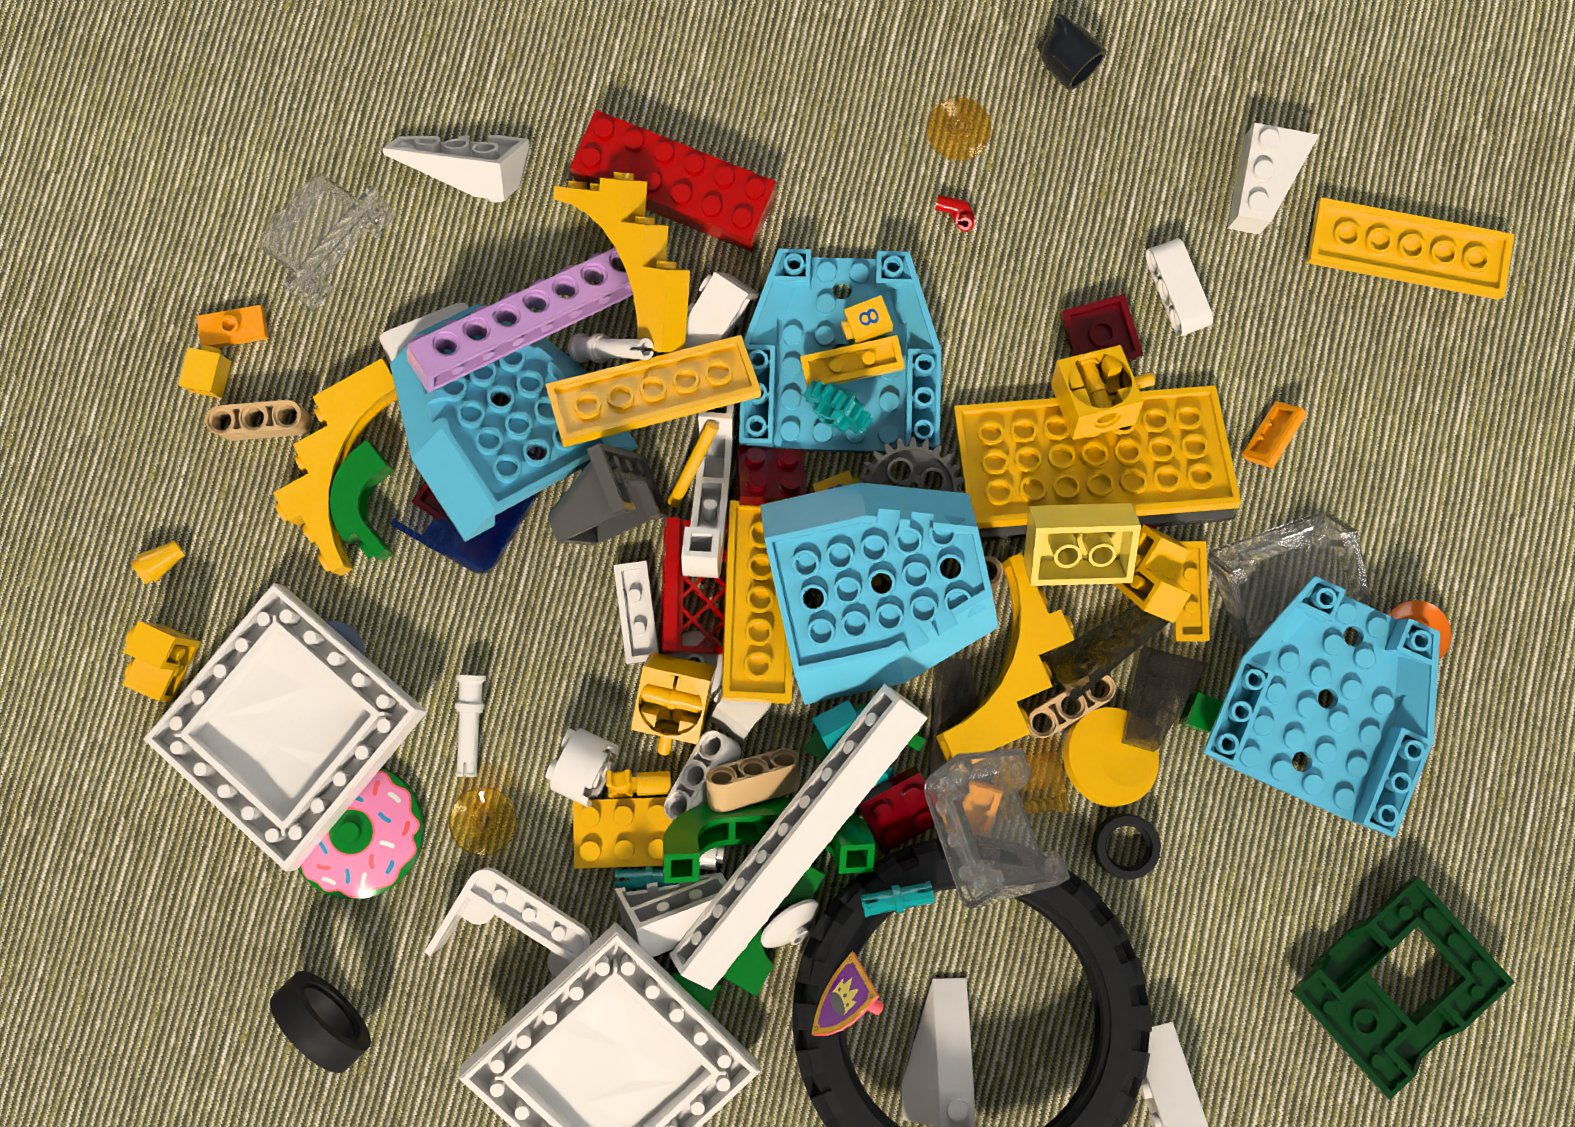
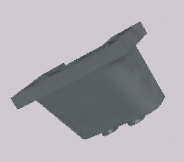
M598 443L587 448L591 461L549 512V522L557 543L595 546L650 520H659L669 514L645 455Z

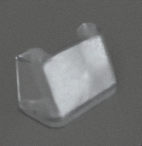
M1332 514L1311 515L1218 547L1208 554L1210 568L1235 635L1244 646H1252L1269 627V624L1277 618L1313 576L1345 589L1344 596L1365 605L1371 603L1358 530Z
M1022 748L957 754L933 772L925 782V797L959 898L970 909L1061 885L1070 879L1066 863L1057 851L1050 850L1041 853L1025 811L1019 790L1028 782L1030 767Z

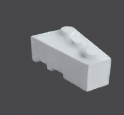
M714 272L713 276L709 274L699 288V292L702 294L696 304L691 303L688 306L685 349L728 338L735 326L739 327L743 322L744 318L741 315L750 300L756 303L761 294L729 273Z
M719 872L700 875L699 882H681L677 885L658 887V883L655 882L647 884V890L626 892V888L623 887L616 888L615 893L621 918L629 935L651 957L670 951L678 945L724 887L727 880Z

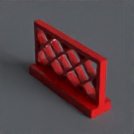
M666 517L663 530L660 654L697 653L723 655V647L712 636L724 625V615L712 603L725 592V583L720 577L713 578L723 589L709 600L696 587L706 577H700L693 583L687 576H683L681 555L685 527H690L691 520ZM725 549L723 553V561L726 559L727 551ZM685 582L689 588L683 593ZM692 590L706 604L694 616L683 607V598ZM708 607L722 621L711 633H708L695 620ZM683 614H684L685 617L689 620V621H688L687 623H685L684 625H683ZM692 623L705 638L697 646H682V631ZM708 640L714 647L702 645Z

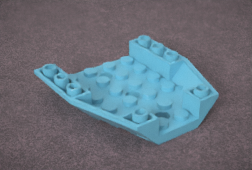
M778 248L744 338V344L761 389V397L740 402L739 444L754 447L803 449V451L847 453H873L874 451L885 453L884 444L888 443L894 450L896 449V441L901 438L905 447L909 445L911 437H915L917 447H920L925 439L929 440L928 450H933L937 445H940L941 347L910 252L877 251L876 259L811 257V249ZM839 284H845L850 287L852 293L846 299H839L833 294L834 287ZM881 295L893 324V334L887 337L898 335L905 368L902 371L838 384V386L857 395L856 398L865 407L863 410L871 414L870 417L873 418L863 435L860 433L855 434L849 429L842 433L838 429L821 422L818 415L812 411L813 405L805 401L806 398L803 397V394L807 387L800 356L854 345L852 339L846 340L840 324L841 321L845 320L844 309Z
M476 304L418 332L416 336L420 334L428 335L441 329L450 320H460L471 315L478 307L490 305ZM507 321L500 323L504 326L512 325V323ZM474 335V336H471V337H470L471 339H474V340L483 339V337L478 336V335ZM545 337L430 393L426 391L407 361V346L390 363L412 462L465 542L495 526V515L586 467L591 461L587 448L598 443L627 451H633L638 448L629 431L563 448L545 384L587 374L588 372ZM448 349L439 351L442 354L453 353V351ZM497 394H504L509 397L510 402L505 406H497L491 399ZM533 447H539L546 452V456L541 460H533L527 455V451Z
M859 482L760 505L764 539L792 666L805 705L880 689L884 683L889 687L904 684L998 628L992 589L969 493ZM955 558L960 563L961 570L958 576L950 579L941 574L940 565L944 559ZM878 573H885L892 580V587L886 593H877L872 587V579ZM810 588L819 589L824 596V601L818 608H810L804 602V594Z
M1313 576L1241 657L1202 753L1226 767L1338 817L1395 838L1434 742L1440 632L1410 618L1396 619L1344 596L1345 589ZM1348 627L1354 628L1358 633V641L1353 646H1349L1344 640V632ZM1324 689L1329 690L1333 696L1332 704L1326 709L1318 702V695ZM1298 752H1303L1307 757V765L1301 771H1297L1292 764L1293 756Z

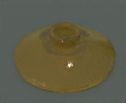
M953 98L944 101L934 109L928 121L927 134L932 147L941 156L954 161H964L976 157L986 148L991 136V122L986 111L976 102L965 98ZM962 121L966 124V127L959 129L955 126V122Z
M488 787L475 788L460 796L453 805L449 816L450 832L456 844L464 851L477 856L492 855L504 849L512 840L517 828V813L513 803L504 793ZM484 814L491 818L489 827H484L480 823V818Z

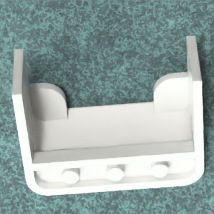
M485 867L471 875L424 953L431 956L445 945L462 917L470 923L481 925L487 923L496 915L551 950L547 964L550 972L557 977L593 943V937L590 930L577 920L498 870Z

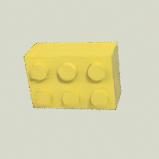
M1132 503L1029 506L1023 563L1030 586L1133 583L1141 524Z

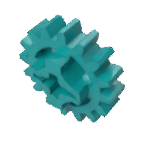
M812 380L803 394V397L806 398L805 401L813 405L812 411L818 415L819 420L827 426L838 429L842 433L849 429L855 434L860 433L863 435L873 420L870 417L871 414L863 410L865 407L856 398L857 395L836 385L834 382L825 385L820 380L817 382Z

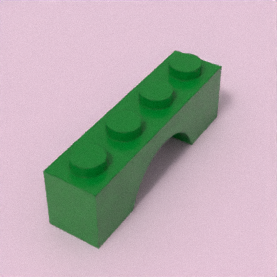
M811 865L775 911L787 905L812 899L825 876V872ZM765 924L723 976L754 996H757L774 966V960L760 941Z

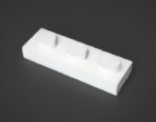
M639 561L613 565L626 664L646 662L650 652L660 653L648 562Z

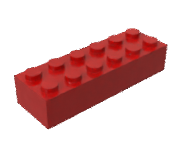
M596 109L570 166L574 180L587 182L588 187H590V183L599 184L600 178L614 179V172L633 173L634 180L647 182L646 210L750 252H753L777 195L776 181Z

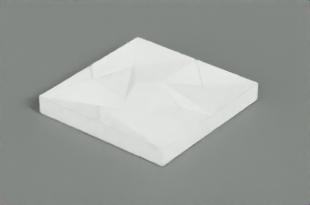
M273 583L143 740L283 870L294 871L301 866L428 711L354 648L353 645L328 625L286 586Z
M615 922L460 1066L459 1079L511 1127H701L759 1074L760 1068L757 1059Z

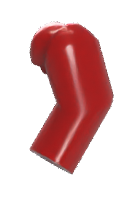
M938 194L935 210L949 213L960 231H971L976 225V217L969 203L965 200Z

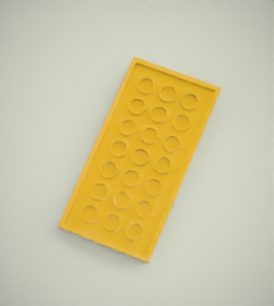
M1216 385L1140 391L1144 402L1135 425L1075 440L1071 438L1056 398L954 406L953 415L962 478H965L963 488L964 492L969 493L978 529L1027 525L1029 506L1132 503L1137 516L1239 508L1241 498Z

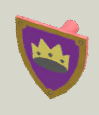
M852 951L844 960L823 992L815 1014L811 1035L828 1036L843 1031L854 1024L867 1011L875 1015H879L882 1012L884 1004L878 1000L880 996L855 952Z

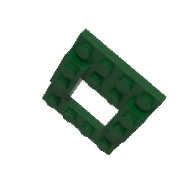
M1412 876L1365 921L1358 920L1310 965L1313 969L1290 992L1380 1093L1388 1100H1391L1417 1075L1422 1058L1443 1039L1464 1031L1515 982L1420 877ZM1416 928L1460 978L1436 1000L1429 998L1408 1018L1368 972Z

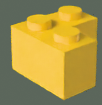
M1143 524L1140 529L1133 583H1113V585L1142 610L1174 623L1191 593L1173 579L1191 550L1173 537Z
M138 621L137 625L133 626L126 636L127 645L123 652L135 658L126 667V678L123 685L157 701L172 702L201 641L166 625Z

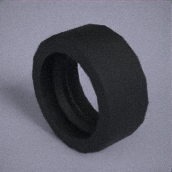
M1120 813L1109 816L1099 824L1093 835L1092 849L1095 860L1103 870L1117 878L1133 880L1144 877L1154 869L1160 858L1161 843L1157 831L1150 822L1136 815ZM1122 826H1130L1139 830L1146 842V851L1142 860L1128 867L1120 866L1113 862L1106 848L1107 839L1111 832Z

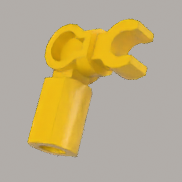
M629 769L617 772L607 770L605 772L609 798L632 797L633 793L636 792L638 796L669 795L671 791L670 771L639 772L637 777H633Z

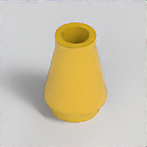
M172 540L167 544L137 554V559L130 563L145 584L151 581L156 583L186 555L178 543Z

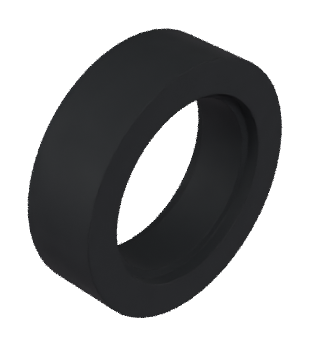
M307 971L296 972L270 999L273 1017L284 1035L304 1056L325 1070L334 1073L345 1072L371 1045L370 1033L357 1010L335 987L313 973Z

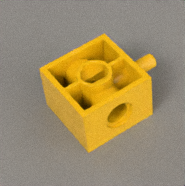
M1121 345L1057 360L1051 386L1071 438L1075 440L1135 425L1144 402L1139 389L1153 386L1155 384V377L1152 373L1133 376Z
M650 652L642 668L631 730L660 736L657 752L660 755L670 754L673 739L698 744L705 725L716 666Z

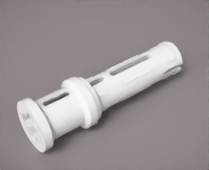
M578 333L571 337L568 344L570 357L578 363L587 362L589 359L595 363H604L608 359L614 358L649 360L654 351H644V348H654L652 341L648 338L609 339L608 336L602 333L593 334L591 337L584 333Z
M456 675V680L459 681L458 702L455 703L456 712H459L456 776L477 777L479 714L483 713V709H485V704L482 703V685L486 681V676Z

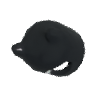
M1056 14L1054 18L1055 29L1045 42H1039L1037 48L1045 67L1067 90L1071 91L1091 76L1104 60L1107 51L1085 28L1073 23L1064 15Z

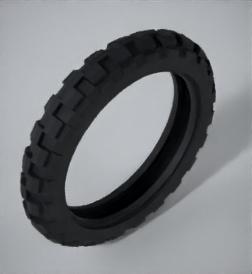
M980 836L934 838L912 844L890 853L875 862L873 872L860 873L836 895L821 915L801 957L793 996L792 1028L795 1053L801 1077L810 1100L826 1127H900L874 1103L863 1087L850 1057L845 1029L828 1036H813L811 1034L820 999L834 973L852 951L858 957L874 931L886 918L895 912L892 911L865 918L861 895L891 890L893 885H899V888L926 883V881L931 882L933 893L949 889L972 888L1007 895L1035 909L1061 932L1079 958L1087 976L1094 1006V1040L1088 1066L1076 1092L1057 1116L1044 1127H1122L1123 1124H1127L1138 1101L1136 1098L1141 1083L1146 1078L1150 1058L1148 1050L1150 1032H1152L1151 1005L1148 1004L1145 983L1147 982L1139 957H1136L1128 939L1130 937L1118 917L1110 911L1103 902L1102 897L1084 879H1080L1068 870L1067 866L1046 854H1041L1025 847V845L1004 839Z

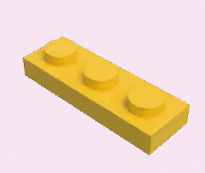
M898 335L800 356L807 388L812 380L816 382L820 380L825 385L830 384V382L838 385L902 371L905 368Z
M1178 541L1191 551L1173 580L1191 593L1175 622L1172 623L1173 642L1210 641L1206 541Z

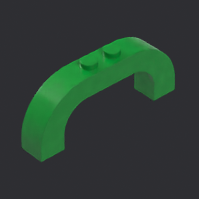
M793 798L770 799L723 813L715 812L707 804L682 813L672 821L664 834V883L699 882L700 857L710 849L724 845L758 844ZM853 813L825 847L833 855L839 874L873 872L875 841L868 825L858 815Z

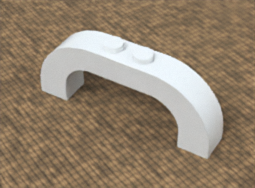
M735 404L700 412L698 415L699 437L707 421L715 422L719 425V429L696 474L690 527H685L681 555L683 576L719 578L721 574L732 473Z

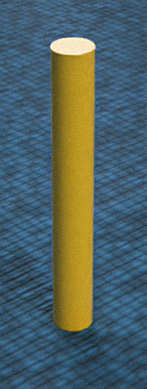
M707 421L667 500L670 506L675 508L680 506L719 429V425L715 422Z

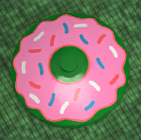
M381 767L298 868L300 874L319 891L341 899L369 898L396 886L410 873L416 864L424 843V813L413 789L399 775L387 768Z

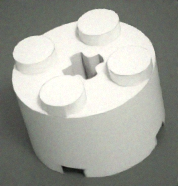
M579 728L577 731L569 729L561 744L564 750L559 760L554 759L551 762L545 778L551 780L550 789L586 807H590L593 803L589 798L591 795L598 798L606 784L605 772L607 770L612 771L614 763L609 761L611 753L617 755L619 746L582 728Z

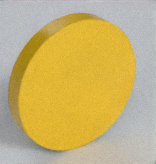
M1114 707L1093 710L1074 722L1064 741L1063 760L1070 781L1084 797L1096 804L1117 807L1133 803L1142 798L1151 789L1156 780L1159 768V753L1155 739L1148 727L1137 716L1126 710Z

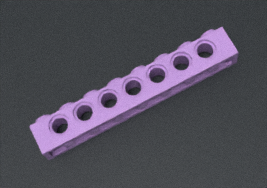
M616 248L604 253L597 252L579 265H569L551 278L539 279L523 291L518 293L511 292L497 303L478 307L469 316L460 320H450L441 329L428 335L420 334L413 338L410 343L406 344L407 361L426 391L430 393L632 296L633 292L627 272L616 269L622 268L626 270ZM588 281H594V282H597L598 284L593 285V284L588 283ZM565 294L570 296V298H562L558 295ZM530 308H538L542 311L534 312ZM507 321L512 323V325L504 326L500 323ZM474 335H478V336L483 337V339L474 340V339H471L470 337H471V336H474ZM448 349L453 351V353L442 354L439 351Z

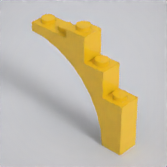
M614 172V179L600 178L599 184L590 183V189H587V182L568 181L567 187L554 186V200L571 204L588 214L604 230L615 246L626 269L634 296L637 316V339L648 338L654 345V348L644 349L657 352H675L685 349L690 270L677 268V262L666 261L669 226L655 224V217L645 216L647 182L634 180L633 173Z
M383 358L313 396L318 406L314 409V412L325 427L293 444L298 454L294 456V459L304 474L308 472V474L273 493L278 501L275 504V508L284 521L288 520L298 526L305 523L302 526L303 532L311 543L315 542L321 552L318 554L321 565L327 572L331 571L340 576L353 570L343 547L342 538L332 519L330 508L331 488L340 465L351 453L353 446L365 428L385 407L398 399L391 367Z
M1022 553L1009 557L1001 563L1010 588L1013 619L1011 642L1000 675L994 687L973 712L959 724L936 736L949 768L1030 734L1028 715L1022 707H1018L1017 702L1053 687L1050 681L1052 679L1051 670L1045 661H1041L1039 655L1075 640L1072 635L1074 633L1073 624L1069 617L1063 615L1061 609L1049 614L1047 611L1048 601L1044 592L1038 590L1037 586H1030Z

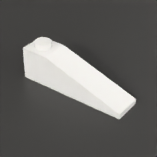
M489 135L488 142H470V136H459L458 139L441 142L438 136H399L383 148V153L474 197L488 198L490 202H503L519 188L529 149V139Z
M966 977L932 978L918 1031L901 1083L903 1120L935 1127H975L974 1081Z

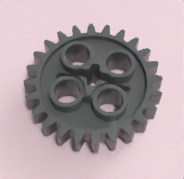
M911 437L909 445L905 447L903 441L899 438L896 441V449L894 450L888 443L884 444L885 455L882 456L874 451L872 454L877 462L875 464L864 463V466L870 471L869 475L863 474L858 476L862 481L871 484L882 485L883 481H888L903 487H909L911 482L915 483V488L926 489L923 484V477L927 472L934 471L940 476L941 480L939 487L935 490L966 493L957 490V485L963 483L965 478L954 477V473L959 470L960 466L949 467L947 464L952 454L940 457L941 445H937L932 451L928 450V439H925L921 446L917 447L915 437ZM897 461L904 462L909 469L908 476L902 481L894 479L890 472L892 465Z

